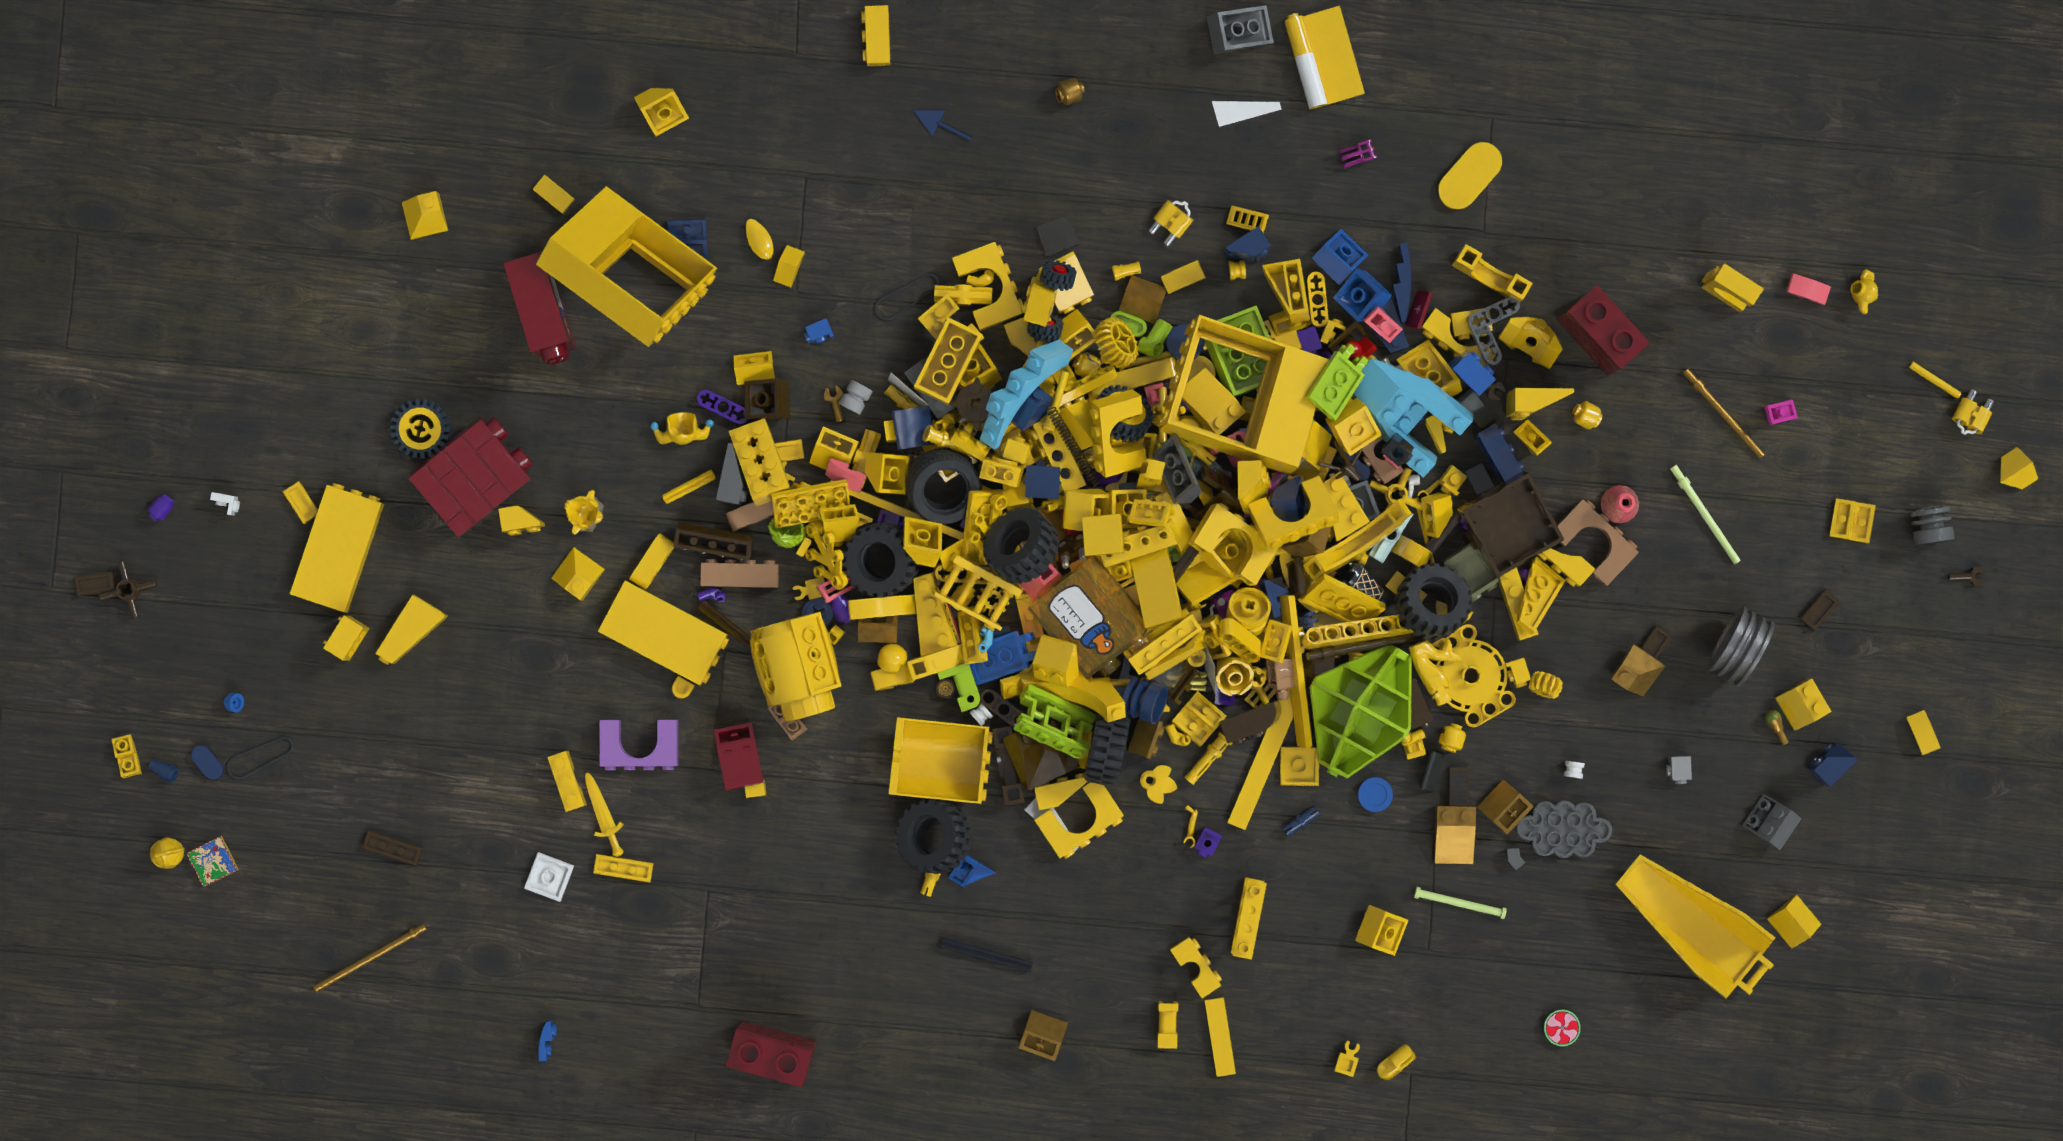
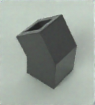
M1519 848L1506 849L1507 862L1517 870L1525 863L1520 857Z

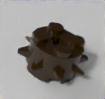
M976 377L974 383L966 387L959 384L960 393L956 401L951 402V406L956 407L961 414L958 423L960 424L968 420L973 423L975 430H979L981 423L986 422L989 413L986 410L990 394L995 391L997 386L994 384L986 387L981 384L979 377ZM975 400H981L979 402L981 404L980 407H973Z

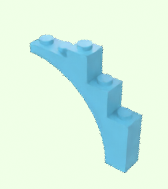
M1060 340L1032 349L1025 367L1011 371L1006 387L990 394L986 410L989 413L980 440L993 449L999 448L1003 435L1018 409L1045 379L1056 371L1068 366L1073 349Z

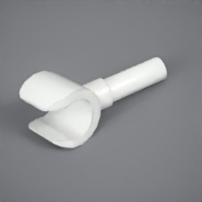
M1410 475L1408 478V497L1412 498L1414 485H1420V477L1418 475Z

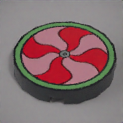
M1564 1008L1556 1009L1549 1012L1544 1018L1542 1025L1543 1033L1551 1044L1558 1047H1568L1574 1044L1580 1037L1581 1022L1578 1016L1571 1010Z

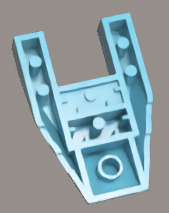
M1371 358L1361 371L1365 376L1353 393V397L1358 398L1367 406L1385 442L1397 432L1414 447L1411 453L1413 456L1406 464L1424 478L1436 464L1437 456L1408 433L1429 411L1457 434L1461 435L1472 423L1474 414L1431 380L1421 378L1409 371L1397 369L1393 365ZM1395 448L1397 453H1404L1402 449Z

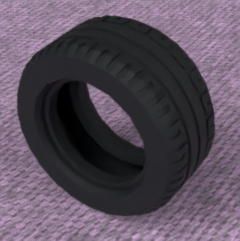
M936 448L925 452V454L919 456L912 463V467L909 468L908 475L906 476L905 487L907 495L917 514L927 521L942 525L961 521L962 518H966L969 491L981 490L979 475L970 459L966 455L950 448ZM953 470L962 475V488L958 495L950 501L942 503L933 502L924 496L925 483L937 471Z

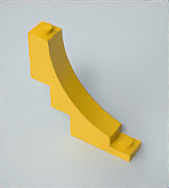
M1033 670L1000 680L1001 695L1004 699L1020 695L1031 684L1064 700L1089 707L1099 713L1107 722L1126 717L1125 701L1107 677L1088 682L1081 671H1079V676L1067 688L1034 678Z

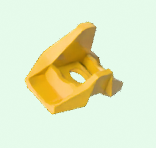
M1533 317L1510 318L1498 338L1512 350L1519 348L1532 356V362L1548 369L1552 367L1563 350L1556 333L1542 319ZM1534 337L1537 340V344L1532 346L1526 342V339Z

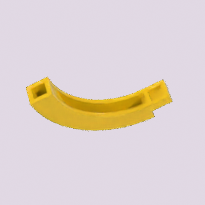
M1402 498L1398 499L1369 524L1347 539L1324 551V553L1313 556L1303 567L1314 582L1323 574L1328 575L1371 549L1405 523L1404 521L1412 513Z

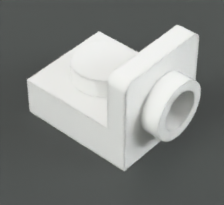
M211 493L210 500L216 501L215 505L227 507V503H229L227 515L234 516L235 512H238L240 506L238 497Z

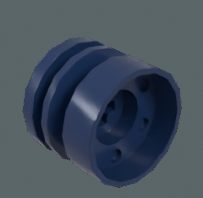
M1134 676L1128 683L1123 695L1126 715H1131L1133 718H1137L1140 715V720L1156 724L1164 711L1168 697V688L1155 682L1149 684L1148 680H1142V678Z

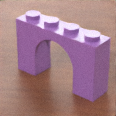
M600 720V766H605V770H616V766H624V770H635V766H643V770H655V766H662V770H674V766H678V720H657L656 748L650 755L644 758L632 757L623 749L621 744V720Z

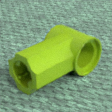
M1157 319L1148 336L1141 338L1139 341L1138 351L1153 358L1160 357L1164 348L1163 342L1171 331L1172 326L1162 319Z

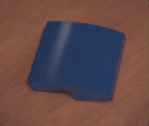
M706 218L667 221L669 233L700 256L708 259Z
M929 406L892 411L898 450L935 444L922 440L926 427L928 425L933 426Z

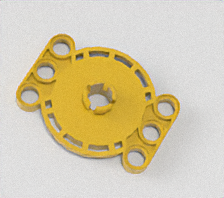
M1466 624L1449 636L1456 639L1457 643L1452 648V651L1457 653L1462 661L1450 662L1444 660L1442 666H1440L1441 661H1437L1436 666L1447 677L1449 689L1451 690L1449 692L1451 699L1461 705L1458 707L1450 701L1447 704L1457 710L1465 711V723L1470 727H1477L1512 707L1516 698L1512 692L1504 691L1508 675L1503 657L1490 644L1475 640L1477 635L1476 628ZM1467 627L1473 630V636L1469 639L1465 638L1462 634L1463 629ZM1441 638L1432 643V645L1441 650L1446 638ZM1481 644L1490 648L1492 652L1489 653L1485 649L1480 648ZM1495 654L1500 659L1502 664L1501 666L1498 665L1496 659L1493 657ZM1469 668L1477 672L1478 677L1474 683L1464 680L1465 672ZM1503 669V671H1504V681H1503V682H1500V678H1501L1500 670ZM1504 694H1509L1512 698L1509 705H1504L1501 701V697ZM1489 703L1495 706V712L1491 715L1485 712V706ZM1465 705H1470L1468 709H1464ZM1471 713H1475L1479 717L1476 724H1471L1468 721V716Z

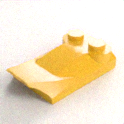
M1206 630L1200 631L1187 645L1178 647L1147 669L1145 675L1148 680L1161 675L1207 647L1204 639Z

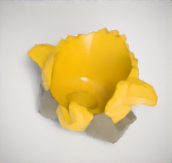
M594 490L589 491L587 496H578L567 500V503H565L564 509L566 510L568 521L573 524L572 533L574 535L579 531L593 532L597 523L601 522L603 518L602 511L604 505L594 497Z

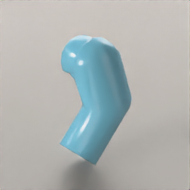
M983 626L980 635L984 636V640L978 648L981 652H986L992 645L993 631Z

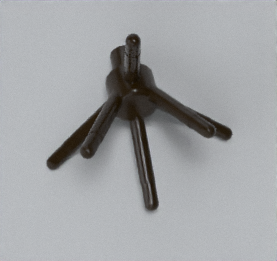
M1334 440V444L1344 464L1338 467L1317 462V465L1329 468V470L1342 472L1335 477L1337 480L1345 475L1347 477L1351 476L1354 481L1359 480L1361 476L1356 472L1357 467L1355 463L1363 448L1356 452L1351 462L1343 447H1340L1337 440Z

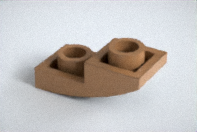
M780 704L768 708L792 741L808 730L800 719L785 722Z

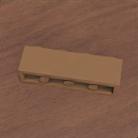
M706 559V563H701V586L779 588V565L775 564V561H763V564H756V560H744V564H736V560H725V563H717L716 559Z

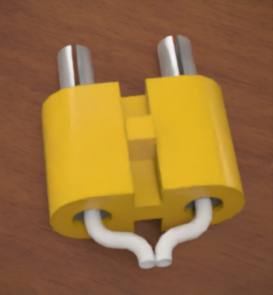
M1167 200L1154 216L1156 221L1149 229V232L1154 234L1161 225L1171 232L1164 241V244L1167 246L1172 243L1175 237L1180 238L1193 222V219L1190 217V210L1187 207L1188 203L1185 201H1174L1172 203ZM1175 204H1185V210L1188 214L1180 210Z
M1974 389L1970 390L1967 398H1962L1952 417L1964 435L1967 433L1982 434L1992 415L1990 408L1994 401L1987 399L1984 407L1977 406V403L1973 401L1977 393ZM1962 426H1967V429L1969 430H1966L1964 432V428Z

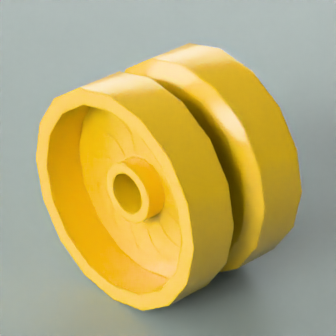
M1245 587L1232 594L1226 618L1236 620L1253 635L1257 636L1265 630L1268 623L1271 603L1268 596L1256 588Z

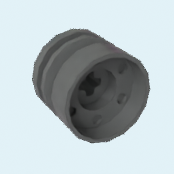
M1930 506L1909 513L1910 517L1919 516V521L1911 522V525L1920 526L1921 528L1912 532L1914 545L1955 539L1953 527L1944 526V522L1951 520L1952 516H1942V513L1951 512L1950 507Z

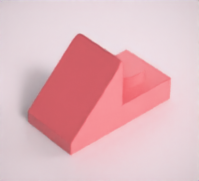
M1376 307L1364 319L1371 328L1389 343L1403 330L1380 307Z

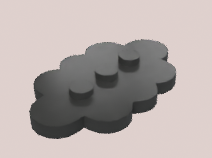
M1566 800L1559 801L1555 805L1551 802L1543 801L1535 805L1532 816H1524L1516 825V833L1523 840L1531 841L1532 848L1538 855L1548 856L1554 853L1558 857L1568 858L1574 853L1579 857H1588L1594 852L1596 843L1605 842L1611 837L1612 826L1606 819L1596 818V810L1589 803L1582 802L1574 806Z

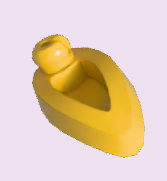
M749 219L746 223L749 245L756 255L762 259L769 260L773 255L772 239L760 223Z

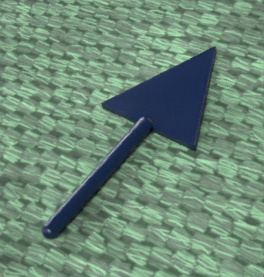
M913 110L932 136L939 125L969 141L971 140L970 136L940 122L945 110Z

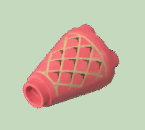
M1618 485L1605 491L1601 497L1600 506L1602 513L1611 522L1625 523L1633 519L1637 514L1639 501L1638 496L1632 489L1627 486ZM1623 499H1626V503H1629L1627 506L1622 505Z

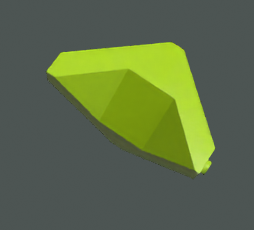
M1392 645L1379 647L1314 678L1310 686L1318 761L1319 764L1328 768L1327 772L1335 777L1339 774L1349 778L1406 738L1411 729V655Z

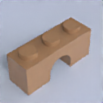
M1380 436L1363 447L1362 454L1364 457H1362V460L1368 467H1372L1374 470L1373 476L1378 483L1382 482L1384 485L1404 470L1401 466L1395 469L1387 460H1380L1375 456L1374 446L1382 440Z

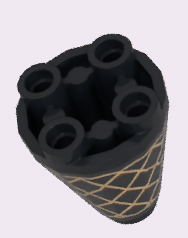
M1358 560L1347 563L1341 576L1335 578L1383 603L1388 598L1383 588Z

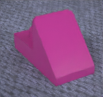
M1793 400L1763 407L1768 426L1798 418Z

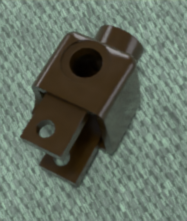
M1203 464L1200 467L1202 476L1200 481L1212 489L1214 497L1205 506L1199 496L1192 503H1182L1180 505L1191 511L1192 518L1201 522L1209 507L1217 503L1224 504L1229 508V512L1244 518L1245 513L1238 500V483L1221 470L1215 472Z

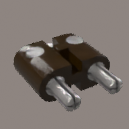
M1078 533L1071 536L1070 539L1066 538L1059 542L1058 560L1064 569H1067L1070 563L1075 562V557H1078L1080 561H1086L1083 533Z

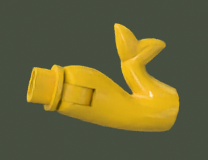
M1446 638L1441 650L1436 649L1427 639L1410 646L1409 651L1413 664L1426 689L1433 695L1432 699L1436 700L1438 706L1451 701L1452 699L1449 694L1451 690L1449 689L1446 675L1429 660L1462 661L1460 656L1452 651L1451 641Z

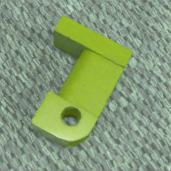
M962 664L938 672L940 680L953 676L960 696L957 700L961 712L978 706L980 695L969 664ZM969 695H972L974 697V701L972 703H969L967 701V697Z

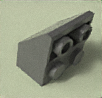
M1763 794L1742 826L1768 844L1781 850L1802 818L1789 808Z

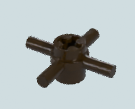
M122 561L118 563L122 580L117 584L115 590L99 593L101 601L114 597L127 601L131 618L133 619L139 617L135 599L139 596L140 591L157 587L158 585L156 579L142 583L130 579L126 563ZM128 584H131L132 594L124 593V590L128 588Z

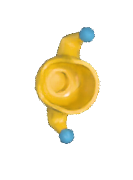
M679 412L667 417V430L662 433L658 429L659 426L656 422H652L650 427L654 430L656 439L660 444L674 442L679 445H685L693 440L707 439L714 422L710 419L707 420L705 428L701 430L697 427L695 414Z

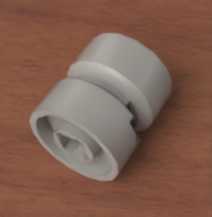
M851 380L847 386L848 393L842 395L839 404L860 415L865 407L863 401H868L873 391Z

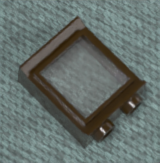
M1184 660L1148 681L1151 684L1155 682L1168 688V697L1180 705L1181 701L1178 697L1184 690L1190 691L1192 688L1190 682L1195 675L1201 678L1203 674ZM1145 672L1140 674L1143 678H1147Z

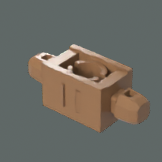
M1284 657L1283 663L1267 659L1268 686L1277 690L1276 696L1278 700H1287L1289 696L1287 688L1295 687L1292 658Z

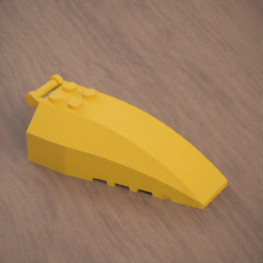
M1639 855L1616 883V886L1690 970L1723 998L1726 999L1737 985L1750 995L1753 992L1752 988L1765 972L1774 966L1762 955L1774 941L1775 937L1742 911L1721 901L1646 857ZM1759 960L1762 965L1745 984L1741 980Z

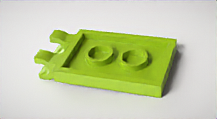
M1348 344L1347 347L1342 345L1339 351H1334L1306 395V398L1332 421L1337 420L1365 376L1361 371L1369 361L1364 356H1361L1360 359L1355 357L1352 362L1348 360L1356 349L1351 344Z

